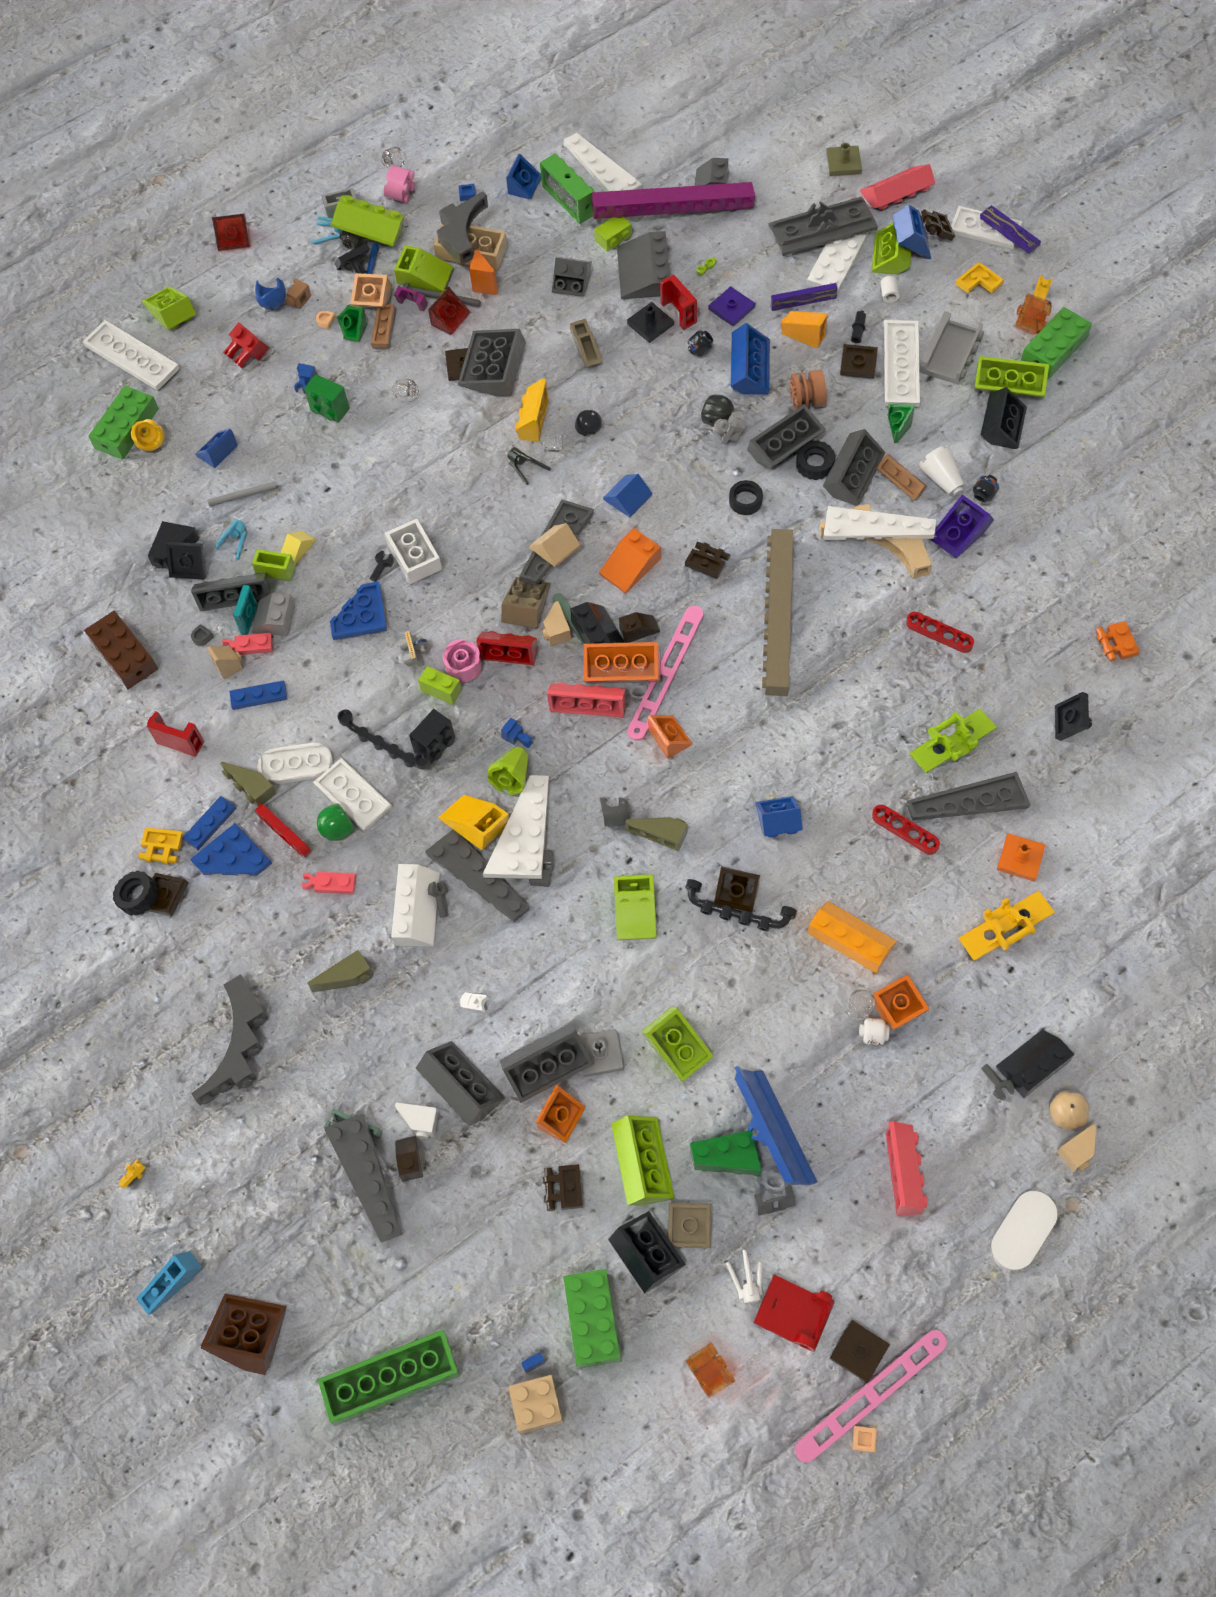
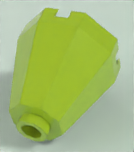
M520 747L511 748L489 766L487 781L497 791L503 792V789L509 791L507 793L509 795L523 792L526 785L528 754Z

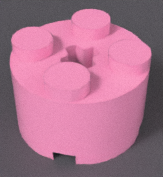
M391 166L386 175V180L388 181L387 185H384V196L407 204L410 197L409 193L410 191L413 192L415 188V182H413L415 172L399 166Z
M460 639L447 645L443 654L447 675L459 679L461 684L472 681L481 674L482 662L480 653L474 643Z

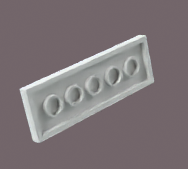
M870 231L827 243L807 278V285L816 287L836 283L838 294Z
M106 320L83 341L85 347L157 391L180 369L179 365Z
M884 320V406H889V404H908L919 407L918 321Z

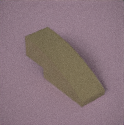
M582 319L570 323L572 337L585 367L588 368L602 364L599 350L587 320Z

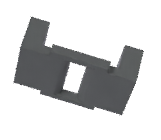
M544 850L543 865H551L550 870H542V879H529L530 886H550L549 878L552 876L554 862L553 850Z
M791 1185L785 1187V1195L766 1200L765 1202H763L761 1194L754 1195L758 1216L795 1206V1195ZM778 1201V1207L773 1208V1202Z

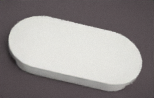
M320 743L272 748L266 751L262 758L260 757L257 769L271 784L311 780L320 777L333 765V757L330 750Z
M1029 1191L1022 1194L1016 1200L991 1241L992 1256L1000 1267L1009 1271L1026 1268L1032 1262L1057 1220V1208L1049 1196L1042 1192Z

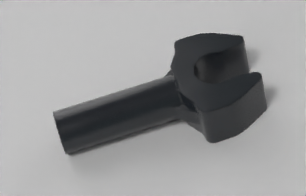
M383 550L376 554L375 560L378 564L369 578L371 581L376 582L384 567H392L393 557L391 553L385 560H383L385 556Z

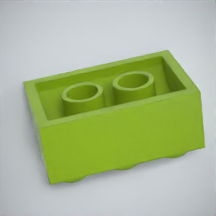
M894 222L875 233L872 260L873 273L899 274L910 268L911 250L898 244Z

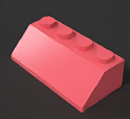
M930 164L919 165L860 189V192L872 208H879L881 210L888 207V203L893 202L895 204L902 201V197L907 196L909 198L916 195V191L921 190L923 192L930 189V185L935 184Z
M559 682L557 684L551 683L547 691L550 712L624 718L626 689L620 687L606 688L599 685H569Z
M891 1121L888 1124L885 1135L896 1215H921L925 1208H927L926 1194H922L924 1176L923 1173H919L918 1166L921 1165L920 1152L916 1153L915 1145H918L917 1132H913V1125Z

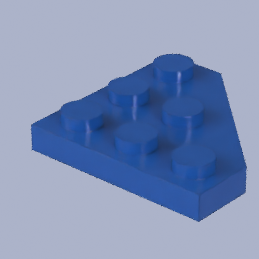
M380 582L362 584L357 589L358 592L353 598H349L342 606L340 613L330 620L333 640L387 631Z
M236 823L190 859L203 875L249 874V876H258L272 864L271 860Z

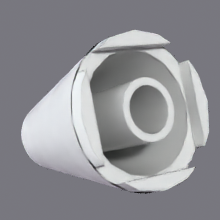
M948 445L945 448L940 446L925 456L927 460L924 463L920 461L918 465L920 469L947 494L956 496L963 491L964 483Z

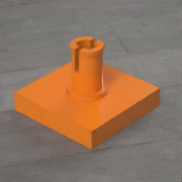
M1007 833L996 870L1035 882L1046 844Z

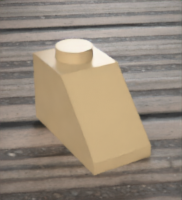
M556 601L543 622L544 630H542L544 640L549 641L550 646L571 640L569 626L559 602Z
M209 646L207 648L215 667L223 679L243 669L240 663L243 661L237 651L234 652L230 646Z
M1095 1124L1089 1126L1057 1151L1058 1155L1073 1173L1078 1169L1082 1172L1091 1165L1089 1161L1094 1157Z

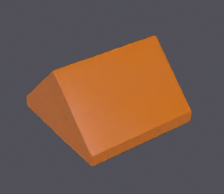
M476 250L469 268L472 290L477 293L497 295L495 270L482 254Z
M650 715L648 717V730L667 759L693 744L673 715Z
M556 1085L536 1120L537 1127L540 1131L566 1143L586 1107Z

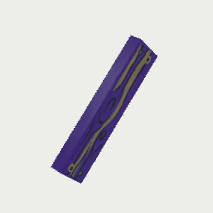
M992 205L980 214L981 220L1028 254L1040 246L1041 241Z
M836 283L771 295L770 307L772 311L837 299L838 286Z

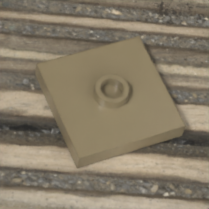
M669 1203L668 1239L674 1247L711 1248L712 1204Z

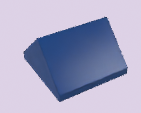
M520 153L517 155L506 177L508 194L531 199L541 179V173Z
M230 428L218 431L195 455L213 468H216L238 446L233 431Z
M639 474L625 475L603 497V500L630 518L653 494Z

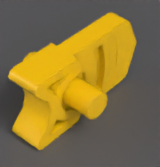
M1042 275L1039 276L1033 293V297L1037 301H1043L1046 298L1053 280L1052 278L1044 279Z
M138 1159L132 1165L128 1164L125 1169L128 1172L119 1181L121 1188H126L135 1177L140 1179L143 1176L141 1173L146 1167Z

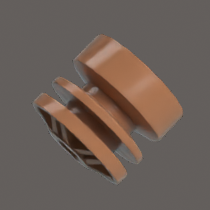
M821 369L809 371L807 380L803 372H800L799 378L796 373L791 374L790 396L795 410L803 404L808 408L809 401H811L814 408L826 406V384Z

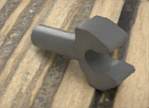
M434 881L428 886V895L436 898L439 916L444 918L448 915L443 896L448 892V888L443 881L437 883V885Z
M988 1064L981 1068L995 1085L993 1095L1003 1101L1006 1099L1001 1088H1006L1013 1095L1014 1085L1011 1080H1001Z

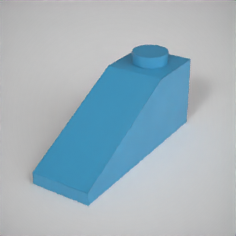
M191 1251L175 1254L136 1299L146 1313L150 1315L188 1284L202 1266Z

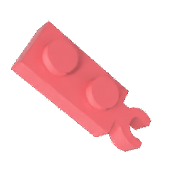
M271 633L235 636V641L230 639L222 640L224 646L229 645L233 651H237L240 655L273 652Z
M317 872L316 877L309 873L303 874L304 879L310 880L306 884L301 883L302 888L305 890L314 887L317 893L354 894L356 875L353 873Z

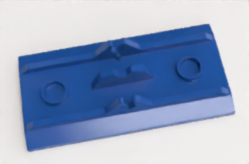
M736 1066L734 1068L736 1071L735 1081L753 1116L748 1131L752 1132L754 1128L755 1131H758V1135L751 1138L761 1141L764 1146L768 1147L785 1182L791 1185H812L817 1183L818 1181L763 1070L749 1071Z

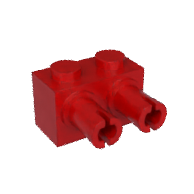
M238 322L228 334L232 338V342L223 353L232 359L236 352L242 348L243 350L233 362L243 368L246 362L251 357L253 358V356L260 361L269 347Z

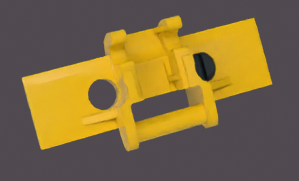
M1039 890L1013 906H1010V900L1006 898L1001 901V907L992 912L990 909L983 912L985 922L958 938L973 961L998 947L1006 951L1010 945L1029 934L1033 935L1036 933L1034 926L1055 914V911ZM1017 926L1023 927V929L1006 939L1002 936ZM991 931L995 934V938L987 940L984 937V933Z

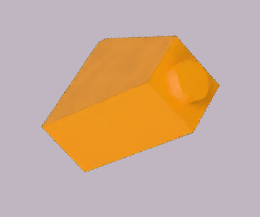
M790 311L781 321L782 334L818 349L826 335L828 314Z

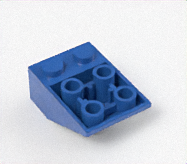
M907 205L893 215L897 242L911 251L931 259L927 233L918 209Z

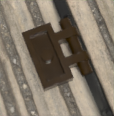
M926 209L921 211L922 220L930 235H934L937 232L939 238L953 240L955 234L946 215L936 211L930 213Z
M697 541L695 548L699 549V551L692 548L685 561V566L718 579L725 566V561L721 559L728 561L730 554L721 548H713L706 542L701 543Z
M579 1164L558 1166V1175H553L552 1168H544V1177L542 1179L546 1191L544 1203H546L547 1211H555L556 1202H561L562 1210L583 1208ZM555 1183L560 1185V1193L554 1194L553 1184Z

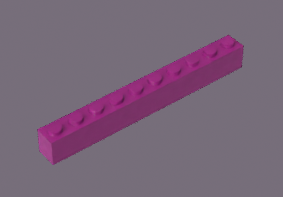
M752 182L592 192L591 197L594 219L754 208L755 202Z

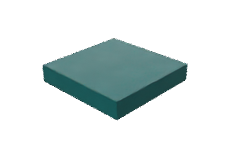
M243 585L233 614L241 635H248L258 606L251 587L248 585Z

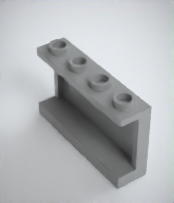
M944 311L921 360L919 372L958 385L960 379H964L966 375V366H970L972 362V353L975 354L979 345L977 342L983 338V324L980 323L978 328L967 326L950 320L951 313Z

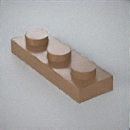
M394 304L377 307L371 339L372 348H389L395 314Z
M886 454L876 468L913 500H918L927 487L925 483L890 454Z

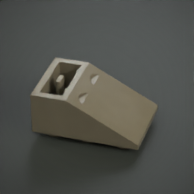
M515 577L502 602L501 622L537 628L542 617L550 583L540 580L535 586L519 581V577Z

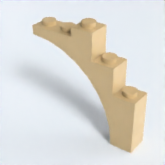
M869 504L858 505L852 508L855 510L872 511ZM826 520L820 522L819 535L821 538L824 536ZM864 537V539L879 544L897 556L908 569L912 579L930 575L932 563L922 539H893L892 537L875 539V537Z

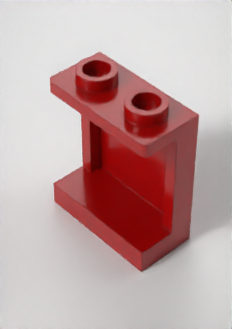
M675 275L661 281V305L665 306L669 303L674 305L679 311V321L682 330L696 324L697 299Z
M156 711L148 719L147 728L157 744L194 757L198 755L204 740L195 724L188 722L184 731L166 726L160 713Z

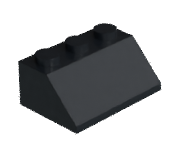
M1007 387L990 393L980 435L991 445L1018 449L1027 406Z
M585 602L570 608L571 622L584 644L625 643L604 606Z
M1042 1029L996 1065V1068L1007 1080H1011L1017 1092L1025 1098L1067 1065L1075 1054L1060 1038Z
M649 1211L618 1227L608 1239L644 1294L662 1284L686 1265Z

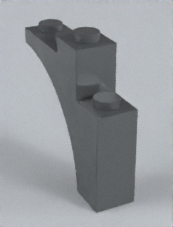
M484 192L475 195L457 207L452 203L439 211L441 223L444 226L437 230L438 241L460 266L473 259V246L467 237L474 219L489 207L487 195Z

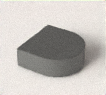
M201 624L191 633V639L197 646H204L214 638L213 634Z

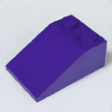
M962 494L935 528L934 539L930 540L957 559L985 533L994 519L988 512Z

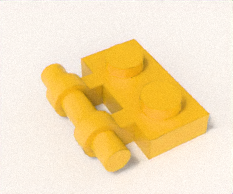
M145 827L141 846L142 848H147L146 853L139 852L138 859L145 860L148 863L157 861L166 865L170 863L177 864L178 856H172L171 854L172 851L180 852L183 841L182 837L184 836L183 832ZM155 849L164 850L163 854H155Z

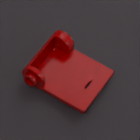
M774 1274L753 1324L806 1350L815 1352L835 1301L832 1299V1295L825 1291L812 1293Z

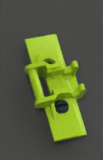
M980 708L965 718L954 712L951 714V717L937 726L928 728V734L932 739L911 751L909 755L925 773H928L945 761L951 759L955 762L973 751L979 745L978 740L997 729V727ZM955 723L954 728L956 732L952 735L940 734L941 731Z

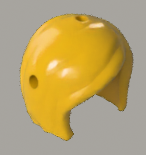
M145 419L144 421L136 422L132 426L131 437L138 449L154 451L162 446L164 431L156 421Z

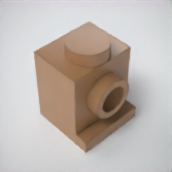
M294 279V285L286 293V302L292 307L301 309L311 297V292L308 284Z

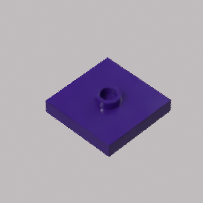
M730 286L708 305V310L734 327L755 308L756 303Z

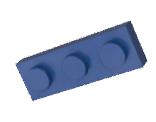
M284 680L229 691L233 710L287 700Z
M220 796L182 838L196 850H199L236 810L235 805Z

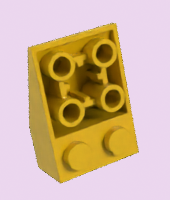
M463 795L444 811L438 819L476 847L483 850L503 832L508 822L509 814L494 803Z

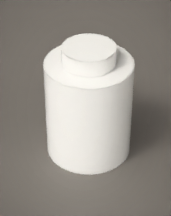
M886 276L880 281L882 298L886 303H894L900 297L897 279L893 276Z

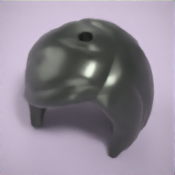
M710 395L704 403L701 420L714 427L718 419L728 421L731 413L734 412V405L730 399L723 395Z

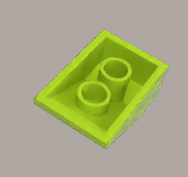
M171 286L142 300L143 305L166 329H174L179 323L192 319V316L196 315L189 297Z
M671 1006L640 1031L681 1082L714 1057L676 1007Z

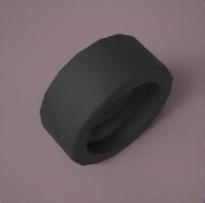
M743 480L731 487L729 504L734 512L740 515H752L761 508L763 492L757 483ZM741 492H751L756 496V500L749 504H743L738 502L735 497Z

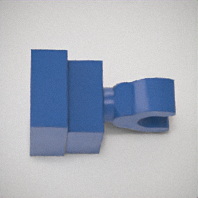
M299 363L297 371L300 380L294 385V389L298 392V389L302 388L305 394L304 388L317 372L315 366Z
M512 718L501 729L502 739L513 745L519 741L529 748L533 743L531 741L533 738L524 734L523 727L518 725L517 721Z

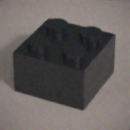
M434 708L409 734L414 753L428 754L430 764L438 760L442 756L443 751L450 747L455 740L451 720Z

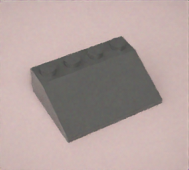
M648 232L617 246L621 299L660 297V282L670 277L666 232Z
M520 329L473 331L458 385L494 396H511L526 344Z

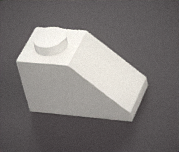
M404 1103L395 1104L398 1113L417 1138H435L439 1117L437 1108Z

